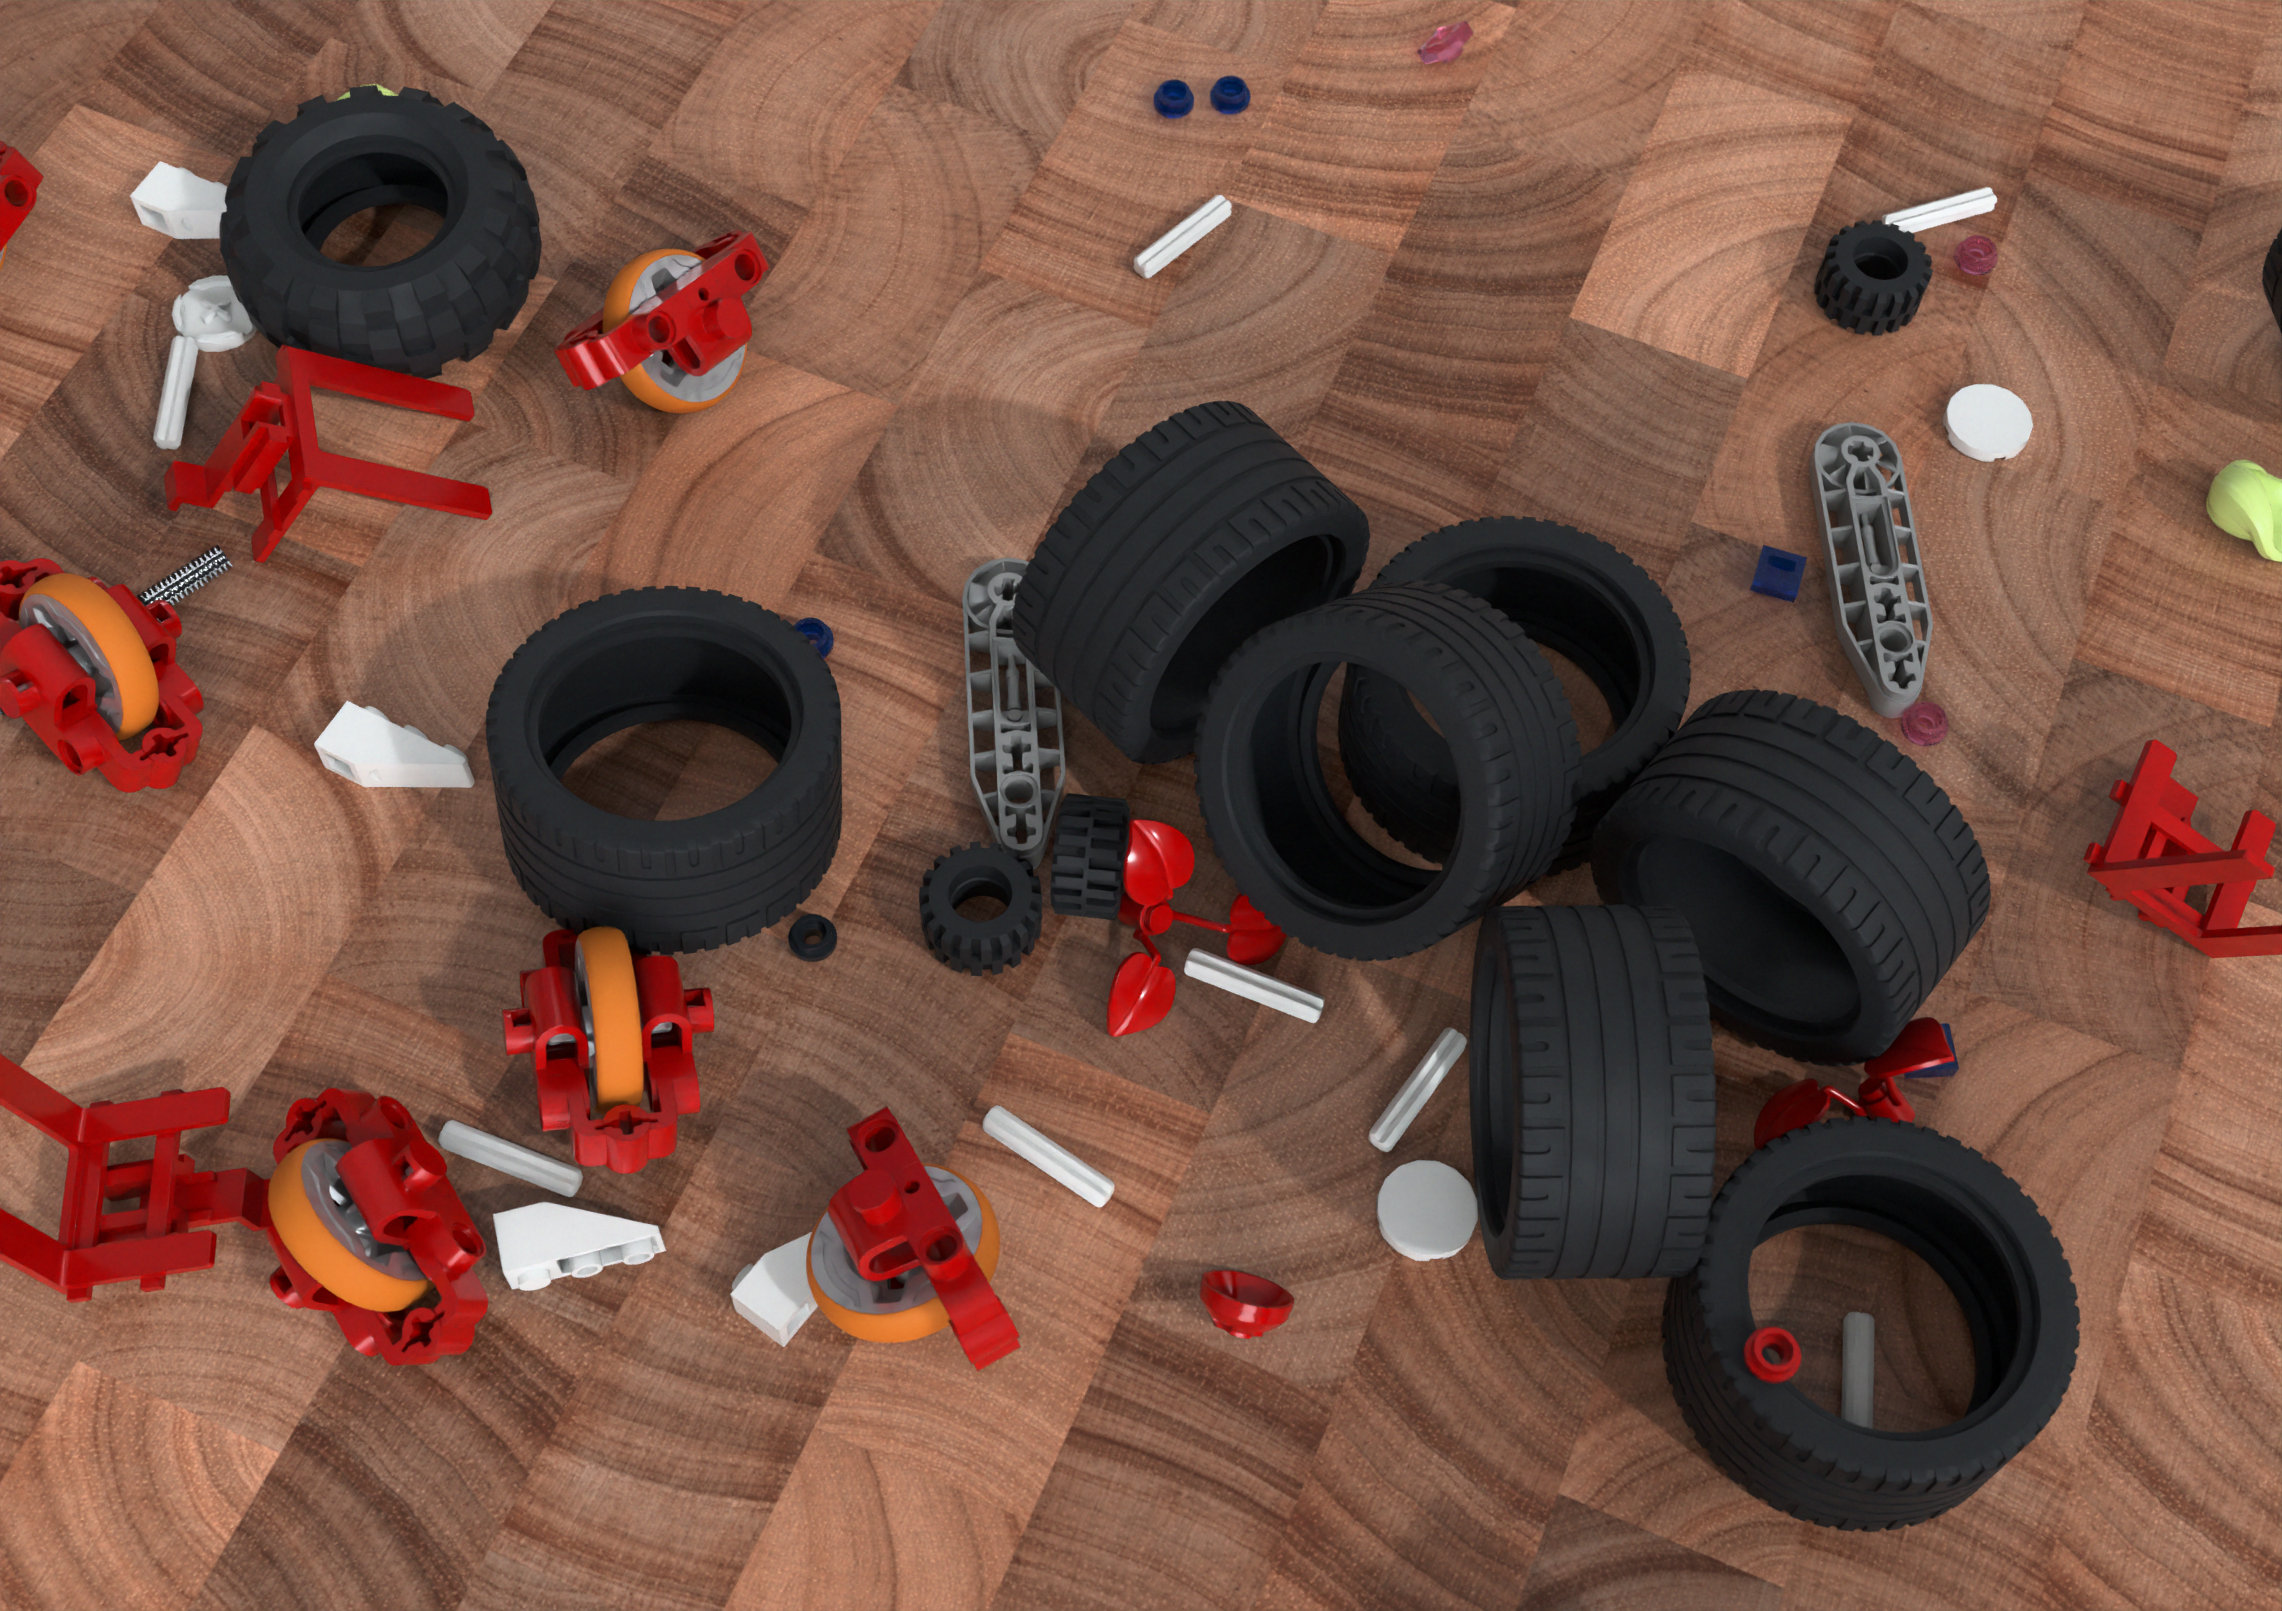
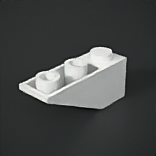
M160 161L130 195L142 225L176 239L220 238L219 224L222 212H227L224 201L227 186L222 183H212L195 176L185 168H176Z
M347 701L314 743L325 768L363 787L471 788L475 783L468 764L469 760L462 751L448 744L441 747L429 741L420 730L413 726L405 725L402 728L390 722L382 712L371 706H366L363 709Z
M541 1202L493 1214L502 1270L511 1289L537 1290L549 1285L552 1279L568 1275L577 1278L589 1277L601 1272L604 1266L620 1262L628 1265L641 1264L651 1260L654 1254L666 1251L660 1230L656 1225L554 1203Z

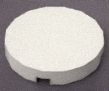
M214 275L197 280L188 286L190 291L185 293L183 297L180 294L174 301L172 318L179 336L193 337L195 344L201 351L223 352L239 347L251 339L258 330L251 323L242 303L238 301L228 276Z
M1974 384L1960 389L1951 397L1942 419L1943 428L1946 425V430L1949 433L1947 438L1951 444L1964 455L1982 462H1994L1995 458L2006 457L2005 460L2015 457L2025 447L2033 428L2031 412L2023 400L2011 391L1993 384Z
M1416 1160L1399 1166L1385 1178L1376 1200L1379 1229L1383 1238L1402 1255L1416 1261H1429L1430 1259L1441 1257L1445 1259L1454 1256L1469 1242L1478 1220V1200L1470 1183L1455 1168L1439 1161Z

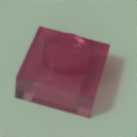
M1466 20L1440 27L1417 52L1424 64L1442 60L1443 63H1448L1464 51L1462 46L1474 33Z

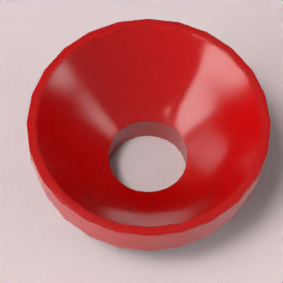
M1210 1270L1202 1275L1199 1297L1205 1309L1212 1317L1213 1325L1235 1337L1245 1339L1255 1336L1262 1337L1264 1332L1273 1330L1285 1323L1293 1309L1294 1298L1291 1293L1280 1285L1256 1275L1234 1270Z

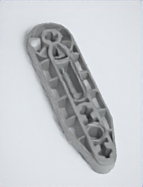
M1855 422L1836 424L1824 431L1815 443L1810 456L1809 473L1837 637L1868 693L1871 707L1877 714L1883 717L1898 718L1912 708L1921 692L1933 628L1902 458L1896 444L1884 432L1868 424ZM1876 465H1881L1891 471L1890 481L1886 482V479L1877 469ZM1891 509H1899L1902 526L1894 525ZM1828 510L1837 513L1839 527L1831 528ZM1898 546H1906L1909 564L1901 562ZM1834 547L1843 548L1845 565L1837 566ZM1912 582L1916 602L1908 600L1905 583ZM1841 584L1849 585L1851 603L1844 604ZM1913 620L1920 621L1922 640L1915 639ZM1847 622L1856 623L1859 642L1856 641Z
M1001 558L988 561L975 569L965 582L962 597L971 789L994 843L1001 844V851L1007 853L1010 848L1020 853V863L1028 860L1034 870L1039 866L1045 855L1066 781L1060 691L1055 687L1056 709L1036 707L1035 690L1054 685L1036 667H1033V664L1019 651L1012 632L1014 601L1016 593L1020 590L1019 584L1022 577L1026 574L1029 562L1022 559ZM968 626L974 633L969 634ZM969 650L990 653L991 669L971 673ZM1025 664L1028 710L1021 711L1019 670L1015 668V665ZM998 665H1007L1009 668L1005 671L1008 692L1007 711L1003 712L1000 710ZM971 690L992 692L993 709L972 713ZM1057 725L1059 750L1039 748L1037 730ZM973 729L994 732L995 750L974 754ZM1013 760H1022V771L1013 772ZM1060 766V776L1056 790L1041 789L1040 770ZM975 770L996 772L997 791L983 795L975 776ZM1016 798L1028 800V802L1023 804H1014L1010 801ZM1050 809L1046 823L1043 824L1042 811ZM991 812L999 813V826H996ZM1016 830H1026L1025 844H1017Z

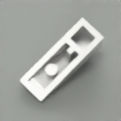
M812 1232L765 1253L755 1266L748 1264L740 1271L732 1284L733 1291L730 1295L736 1312L782 1347L789 1342L818 1307L810 1290L806 1273L807 1247Z

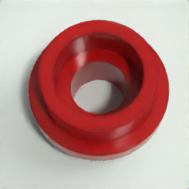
M1772 1326L1762 1327L1754 1331L1746 1341L1744 1360L1750 1372L1758 1379L1768 1383H1781L1790 1379L1798 1370L1801 1363V1350L1795 1338L1786 1330ZM1762 1350H1774L1779 1355L1780 1363H1768L1763 1358Z

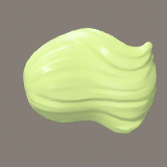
M2235 460L2214 477L2206 500L2207 513L2215 525L2226 533L2252 541L2263 558L2282 562V479L2268 474L2261 466L2252 461Z

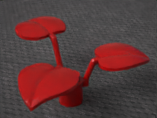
M1149 819L1129 820V843L1123 868V882L1126 892L1121 896L1120 911L1117 914L1123 924L1135 929L1133 938L1143 944L1149 956L1142 952H1133L1123 960L1115 973L1110 989L1106 1015L1107 1033L1113 1037H1120L1151 1028L1159 1023L1171 1009L1176 993L1175 976L1169 968L1159 965L1161 954L1148 936L1158 935L1167 931L1173 920L1222 933H1230L1226 946L1227 955L1235 962L1243 965H1256L1268 960L1280 949L1287 937V934L1281 931L1282 927L1271 924L1264 918L1265 914L1262 911L1258 912L1249 903L1250 899L1247 895L1243 896L1241 893L1235 898L1230 909L1231 924H1224L1171 909L1166 900L1173 898L1174 888L1183 886L1191 878L1195 862L1194 851L1190 841L1179 830L1162 822Z
M1932 1017L1918 1018L1908 1022L1884 1053L1875 1059L1865 1062L1864 1071L1870 1078L1866 1079L1858 1088L1859 1102H1856L1831 1085L1820 1088L1818 1082L1813 1078L1798 1081L1781 1089L1768 1100L1757 1118L1754 1129L1755 1147L1761 1151L1764 1144L1775 1137L1781 1139L1785 1132L1795 1128L1801 1130L1806 1124L1819 1121L1829 1109L1830 1098L1836 1099L1853 1110L1856 1116L1868 1115L1871 1120L1875 1116L1891 1118V1122L1896 1123L1899 1120L1912 1122L1915 1118V1111L1895 1084L1893 1076L1947 1062H1954L1955 1058L1948 1045L1943 1027Z

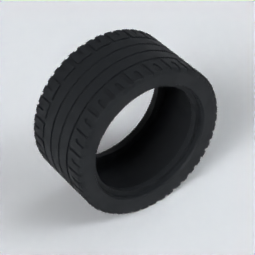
M1232 401L1206 402L1199 404V406L1187 408L1183 413L1178 412L1170 416L1167 421L1163 420L1154 425L1151 431L1142 433L1133 444L1129 443L1121 449L1117 457H1112L1102 466L1103 469L1098 474L1095 473L1086 482L1088 485L1083 490L1080 489L1071 499L1072 503L1068 507L1065 506L1058 516V521L1051 525L1045 534V540L1040 542L1035 550V557L1030 559L1026 568V574L1022 577L1019 584L1020 590L1016 593L1015 606H1013L1012 632L1019 651L1128 759L1136 763L1156 765L1171 762L1173 759L1177 760L1185 757L1186 754L1193 753L1194 741L1199 734L1196 732L1198 718L1203 714L1201 707L1204 698L1209 696L1208 689L1213 679L1218 678L1217 672L1224 662L1229 661V656L1234 650L1242 646L1243 642L1250 636L1257 634L1259 630L1268 625L1352 594L1356 586L1355 581L1359 579L1362 566L1366 561L1370 531L1368 519L1362 509L1250 408Z
M1494 516L1482 517L1479 521L1475 522L1473 519L1461 521L1457 526L1451 524L1442 527L1439 532L1435 533L1432 531L1422 536L1421 541L1418 542L1416 540L1406 546L1403 553L1398 552L1390 560L1389 565H1385L1377 574V579L1373 580L1368 588L1389 582L1395 583L1412 580L1413 582L1429 581L1433 585L1441 583L1452 586L1453 590L1461 589L1472 594V598L1480 597L1490 603L1492 609H1499L1509 616L1508 621L1511 623L1516 622L1526 632L1524 636L1527 639L1532 638L1533 641L1550 647L1569 658L1593 680L1601 691L1612 714L1615 734L1598 748L1578 757L1579 763L1582 764V778L1578 780V785H1581L1579 801L1575 803V806L1578 808L1575 820L1569 825L1571 826V831L1567 840L1561 843L1563 845L1562 850L1557 858L1552 860V865L1543 874H1546L1547 877L1558 875L1564 869L1571 871L1580 867L1583 862H1590L1591 838L1597 824L1677 732L1690 692L1691 668L1689 665L1691 659L1689 649L1686 648L1688 642L1685 632L1680 630L1682 624L1677 613L1672 611L1673 605L1666 595L1663 596L1661 594L1662 589L1654 579L1650 580L1648 578L1649 574L1640 565L1635 566L1632 558L1624 552L1619 553L1615 551L1616 547L1610 543L1598 541L1597 536L1586 531L1583 534L1577 531L1578 528L1567 524L1563 527L1556 525V521L1544 519L1541 522L1536 521L1534 517L1525 516L1522 519H1515V516H1501L1500 519H1494ZM1347 662L1338 715L1339 751L1341 761L1345 762L1344 771L1347 779L1352 781L1351 787L1356 797L1361 798V804L1367 813L1374 815L1373 820L1382 829L1385 827L1388 830L1387 834L1396 842H1403L1404 847L1412 853L1416 854L1418 852L1422 854L1423 859L1433 864L1435 862L1443 864V868L1456 841L1461 813L1459 778L1446 739L1424 720L1411 701L1406 688L1377 670Z
M1412 580L1395 583L1389 582L1372 586L1268 625L1259 630L1257 634L1245 640L1242 646L1236 648L1229 656V661L1223 663L1217 672L1218 678L1213 679L1208 689L1209 696L1204 698L1201 707L1203 714L1198 718L1196 732L1199 734L1194 741V753L1197 756L1193 760L1194 774L1197 775V781H1195L1196 796H1200L1201 802L1198 803L1201 817H1205L1206 825L1204 827L1208 838L1212 837L1215 844L1212 847L1217 858L1221 857L1224 862L1222 867L1229 878L1233 877L1237 882L1235 886L1243 896L1247 895L1250 899L1249 903L1258 912L1262 911L1265 914L1264 918L1271 924L1282 927L1281 931L1291 938H1299L1300 943L1310 948L1318 947V951L1328 955L1336 953L1339 958L1351 960L1356 957L1358 961H1372L1375 958L1377 961L1391 960L1394 957L1402 958L1435 945L1483 917L1485 912L1491 907L1501 906L1531 887L1539 879V876L1543 875L1552 865V860L1557 858L1563 848L1561 843L1566 841L1571 831V826L1569 825L1575 820L1578 809L1575 803L1580 799L1581 785H1578V780L1582 778V764L1579 763L1578 759L1581 756L1580 741H1576L1578 729L1575 719H1572L1570 712L1573 710L1568 697L1564 698L1561 691L1564 687L1559 677H1554L1551 671L1553 669L1547 657L1541 656L1539 653L1540 648L1533 639L1528 640L1524 636L1526 632L1516 622L1511 623L1508 621L1509 616L1499 609H1492L1491 604L1480 597L1474 599L1471 593L1461 589L1453 590V587L1441 583L1433 585L1429 581L1413 582ZM1341 662L1367 666L1401 684L1431 714L1449 745L1459 778L1461 813L1456 841L1442 870L1415 868L1395 861L1377 851L1353 830L1340 813L1328 791L1318 757L1317 721L1326 686Z
M656 586L642 587L643 590L635 591L633 588L620 591L621 594L613 595V593L603 595L597 601L593 602L591 599L579 604V608L575 610L572 608L559 615L560 618L557 620L551 619L542 626L541 631L536 630L526 639L527 643L521 644L515 650L513 659H508L502 668V674L498 675L494 683V691L490 694L489 708L486 711L485 720L486 741L503 844L512 873L516 876L522 890L527 891V897L536 906L540 905V910L551 919L555 918L556 923L566 930L573 929L574 934L579 935L583 931L594 927H614L623 932L629 950H637V953L651 955L652 952H660V955H674V952L683 951V954L697 953L698 949L705 948V951L718 949L719 945L726 943L729 946L740 942L742 937L747 936V938L757 935L761 933L762 928L766 927L768 929L780 922V917H787L796 910L798 903L802 904L811 895V889H816L822 881V874L827 873L838 848L842 823L841 703L831 670L826 661L822 659L818 649L813 644L810 645V640L801 631L796 632L794 625L785 619L780 620V616L769 609L763 610L761 605L750 600L745 602L742 597L728 594L726 596L722 595L721 591L712 589L701 591L699 587L686 586V589H678V586H664V589H656ZM662 720H694L729 728L756 742L778 763L774 771L759 787L739 801L702 816L671 821L632 819L600 810L576 797L560 782L572 763L598 741L631 726Z
M1759 689L1731 691L1717 695L1715 698H1711L1704 702L1703 705H1700L1597 824L1590 845L1591 871H1593L1594 884L1598 886L1597 892L1600 899L1605 902L1604 905L1669 904L1683 913L1693 933L1695 945H1697L1699 952V961H1701L1703 980L1705 981L1710 1019L1718 1021L1721 1027L1730 1032L1738 1033V1037L1748 1042H1755L1758 1047L1768 1051L1774 1050L1780 1056L1786 1058L1793 1057L1794 1060L1804 1063L1810 1061L1814 1065L1824 1066L1827 1064L1830 1067H1840L1842 1065L1853 1066L1868 1062L1880 1056L1890 1047L1986 920L1990 908L1991 885L1985 857L1981 856L1982 849L1978 840L1973 839L1974 833L1967 822H1963L1962 813L1956 805H1952L1949 802L1950 797L1941 787L1937 788L1934 784V779L1925 770L1921 771L1917 768V763L1907 754L1902 755L1897 751V746L1887 739L1884 741L1879 738V734L1871 728L1860 726L1857 720L1846 714L1842 716L1838 714L1837 710L1829 706L1823 705L1821 707L1816 701L1807 698L1798 699L1797 695L1785 692L1780 695L1777 691L1763 690L1761 692Z
M1672 905L1494 906L1488 909L1482 918L1474 956L1470 1004L1469 1097L1476 1198L1478 1200L1484 1246L1494 1274L1503 1280L1574 1279L1575 1277L1579 1279H1605L1607 1277L1613 1279L1639 1277L1680 1278L1691 1272L1698 1261V1256L1701 1254L1706 1237V1228L1708 1227L1710 1217L1709 1209H1711L1712 1202L1711 1189L1714 1183L1713 1167L1715 1166L1716 1152L1714 1050H1712L1713 1038L1705 981L1703 980V969L1701 961H1699L1697 945H1695L1693 933L1687 920H1685V916Z
M1851 1116L1849 1120L1838 1117L1827 1119L1826 1123L1823 1124L1820 1121L1806 1124L1801 1130L1795 1128L1785 1132L1781 1139L1775 1137L1764 1144L1761 1151L1757 1149L1748 1156L1745 1162L1740 1164L1724 1183L1712 1202L1711 1209H1709L1710 1217L1708 1227L1706 1228V1237L1696 1265L1686 1276L1671 1278L1666 1292L1668 1296L1664 1301L1662 1315L1665 1319L1662 1322L1661 1335L1665 1339L1662 1346L1663 1359L1668 1363L1665 1370L1669 1384H1673L1674 1387L1673 1397L1677 1406L1682 1407V1417L1688 1428H1693L1696 1433L1694 1435L1695 1439L1702 1449L1706 1447L1711 1453L1709 1457L1719 1468L1723 1466L1728 1471L1727 1476L1737 1485L1742 1483L1747 1487L1746 1492L1758 1500L1762 1497L1768 1501V1506L1780 1512L1783 1509L1790 1512V1516L1804 1522L1807 1519L1812 1520L1814 1525L1826 1528L1833 1525L1837 1526L1838 1530L1854 1531L1856 1528H1861L1863 1532H1878L1881 1528L1890 1531L1902 1529L1906 1524L1910 1527L1921 1524L1929 1517L1934 1519L1945 1514L1950 1508H1955L1969 1496H1972L2044 1429L2051 1420L2050 1417L2060 1406L2063 1400L2061 1396L2067 1392L2072 1379L2069 1374L2075 1370L2078 1355L2074 1352L2079 1347L2080 1331L2077 1330V1325L2080 1323L2079 1307L2075 1306L2078 1295L2075 1283H2072L2070 1280L2073 1274L2067 1259H2063L2062 1256L2064 1249L2058 1237H2053L2051 1233L2052 1226L2045 1215L2040 1216L2037 1211L2039 1207L2029 1195L2025 1196L2020 1191L2022 1187L2012 1177L2008 1179L2002 1174L2003 1169L1992 1160L1990 1163L1982 1158L1983 1154L1971 1146L1967 1149L1960 1145V1140L1949 1135L1946 1137L1938 1135L1939 1131L1923 1126L1921 1129L1915 1127V1123L1899 1120L1896 1123L1891 1122V1118L1876 1116L1873 1120H1868L1866 1116ZM1815 1224H1841L1864 1228L1882 1234L1916 1253L1940 1275L1951 1289L1962 1308L1972 1335L1976 1370L1974 1388L1965 1416L1952 1424L1932 1430L1919 1432L1881 1431L1843 1420L1824 1410L1802 1394L1789 1380L1781 1383H1768L1754 1376L1744 1360L1745 1343L1750 1335L1757 1330L1750 1307L1748 1292V1274L1753 1250L1771 1237L1787 1230ZM1763 1349V1358L1768 1363L1775 1364L1767 1350Z

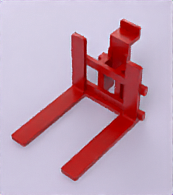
M282 345L275 355L278 375L273 383L262 381L259 386H254L248 395L247 402L204 466L175 460L164 475L167 508L175 512L182 503L213 509L224 492H230L233 486L234 491L253 494L256 488L260 489L264 519L252 535L251 543L253 559L261 563L266 561L317 488L322 486L482 520H488L492 515L489 491L484 486L321 451L318 447L310 385L470 422L475 416L471 392L468 389L287 345ZM288 449L292 480L278 498L274 468Z
M2157 739L2146 741L2129 784L2122 779L2115 780L2108 797L2118 803L2120 807L2104 847L2097 842L2089 843L2083 858L2085 862L2090 864L2087 874L2106 886L2105 891L2110 893L2109 898L2111 900H2127L2139 908L2138 918L2140 920L2151 921L2160 928H2168L2211 958L2282 955V925L2237 928L2257 880L2271 879L2274 874L2275 867L2266 862L2264 857L2276 829V824L2256 809L2247 810L2231 850L2224 851L2191 828L2190 819L2198 797L2170 777L2177 754ZM2217 883L2205 916L2184 903L2190 886Z
M0 1054V1105L63 1144L69 1150L58 1241L0 1208V1260L54 1290L67 1294V1301L77 1303L92 1300L93 1286L140 1279L139 1289L143 1292L165 1290L166 1275L212 1268L215 1264L217 1235L210 1230L188 1233V1228L238 1221L252 1231L267 1230L273 1223L268 1201L271 1179H262L247 1167L219 1172L204 1171L194 1173L195 1160L186 1154H179L181 1131L222 1125L228 1122L231 1092L225 1087L192 1092L175 1089L162 1091L160 1097L117 1104L106 1100L90 1103V1108H82ZM156 1135L154 1159L107 1166L110 1142ZM104 1197L112 1202L140 1198L138 1210L102 1215Z

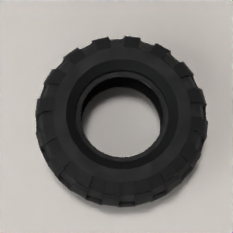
M377 85L349 88V98L327 103L323 95H320L297 105L299 111L297 112L296 119L288 124L274 120L256 136L257 142L253 145L252 157H240L226 190L224 201L227 212H222L219 224L220 251L236 297L244 306L251 323L269 342L279 349L282 345H287L402 374L411 373L412 376L423 379L443 375L442 364L460 356L468 363L489 349L488 345L492 343L493 332L497 328L507 331L524 305L529 294L530 279H535L539 269L542 248L539 231L540 218L534 193L530 189L526 171L513 150L502 139L497 141L493 130L473 113L455 102L444 107L438 98L431 97L430 92L403 87L398 96L383 95L381 90L378 91ZM378 205H415L431 210L445 219L442 228L427 246L406 259L388 265L374 267L352 266L332 260L320 253L327 237L341 222L355 213Z

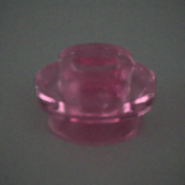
M1973 235L1957 246L1954 259L1957 266L1964 272L1972 275H1985L1991 272L1997 263V249L1989 238Z
M1920 702L1913 705L1904 712L1901 718L1900 725L1903 734L1909 741L1919 746L1930 747L1937 745L1945 738L1948 732V721L1945 711L1939 705L1932 702ZM1919 724H1924V725H1926L1929 729H1925V728L1921 727Z

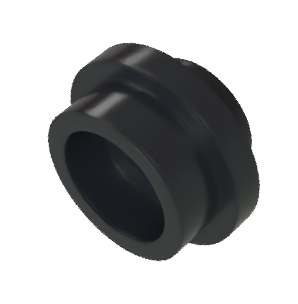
M808 914L799 918L792 925L788 934V942L792 953L797 958L807 962H817L826 959L837 946L838 938L835 926L827 918L817 914ZM810 936H818L822 939L821 942L814 945L805 943V940Z

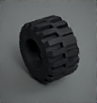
M1873 220L1871 224H1867L1865 221L1855 222L1853 228L1848 225L1840 229L1839 235L1834 234L1831 238L1816 276L1814 293L1818 294L1816 301L1819 307L1826 308L1825 315L1830 320H1838V326L1847 329V327L1853 328L1857 334L1864 335L1865 331H1868L1873 336L1882 335L1884 330L1891 334L1898 331L1900 325L1906 326L1911 322L1912 317L1915 316L1932 277L1933 269L1930 268L1932 259L1930 255L1924 254L1927 248L1922 241L1916 242L1913 233L1899 230L1900 226L1891 223L1890 226L1883 225L1882 221Z
M1068 793L1065 796L1059 809L1052 860L1050 898L1055 914L1114 920L1120 911L1121 896L1124 889V860L1129 843L1130 808L1126 799Z
M980 841L970 842V849L962 850L960 845L950 849L949 858L940 855L934 860V870L927 869L923 876L924 887H920L919 903L922 932H924L925 942L929 950L935 948V958L942 964L950 959L952 970L962 973L965 967L971 968L972 976H982L983 969H991L993 975L1003 973V965L1007 963L1012 968L1021 963V953L1029 956L1035 948L1034 939H1039L1041 934V884L1039 877L1033 876V866L1029 861L1025 860L1020 863V853L1012 848L1007 853L1001 851V844L991 842L989 848H981ZM976 896L993 897L1008 907L999 917L985 922L970 921L955 912V909L962 902Z

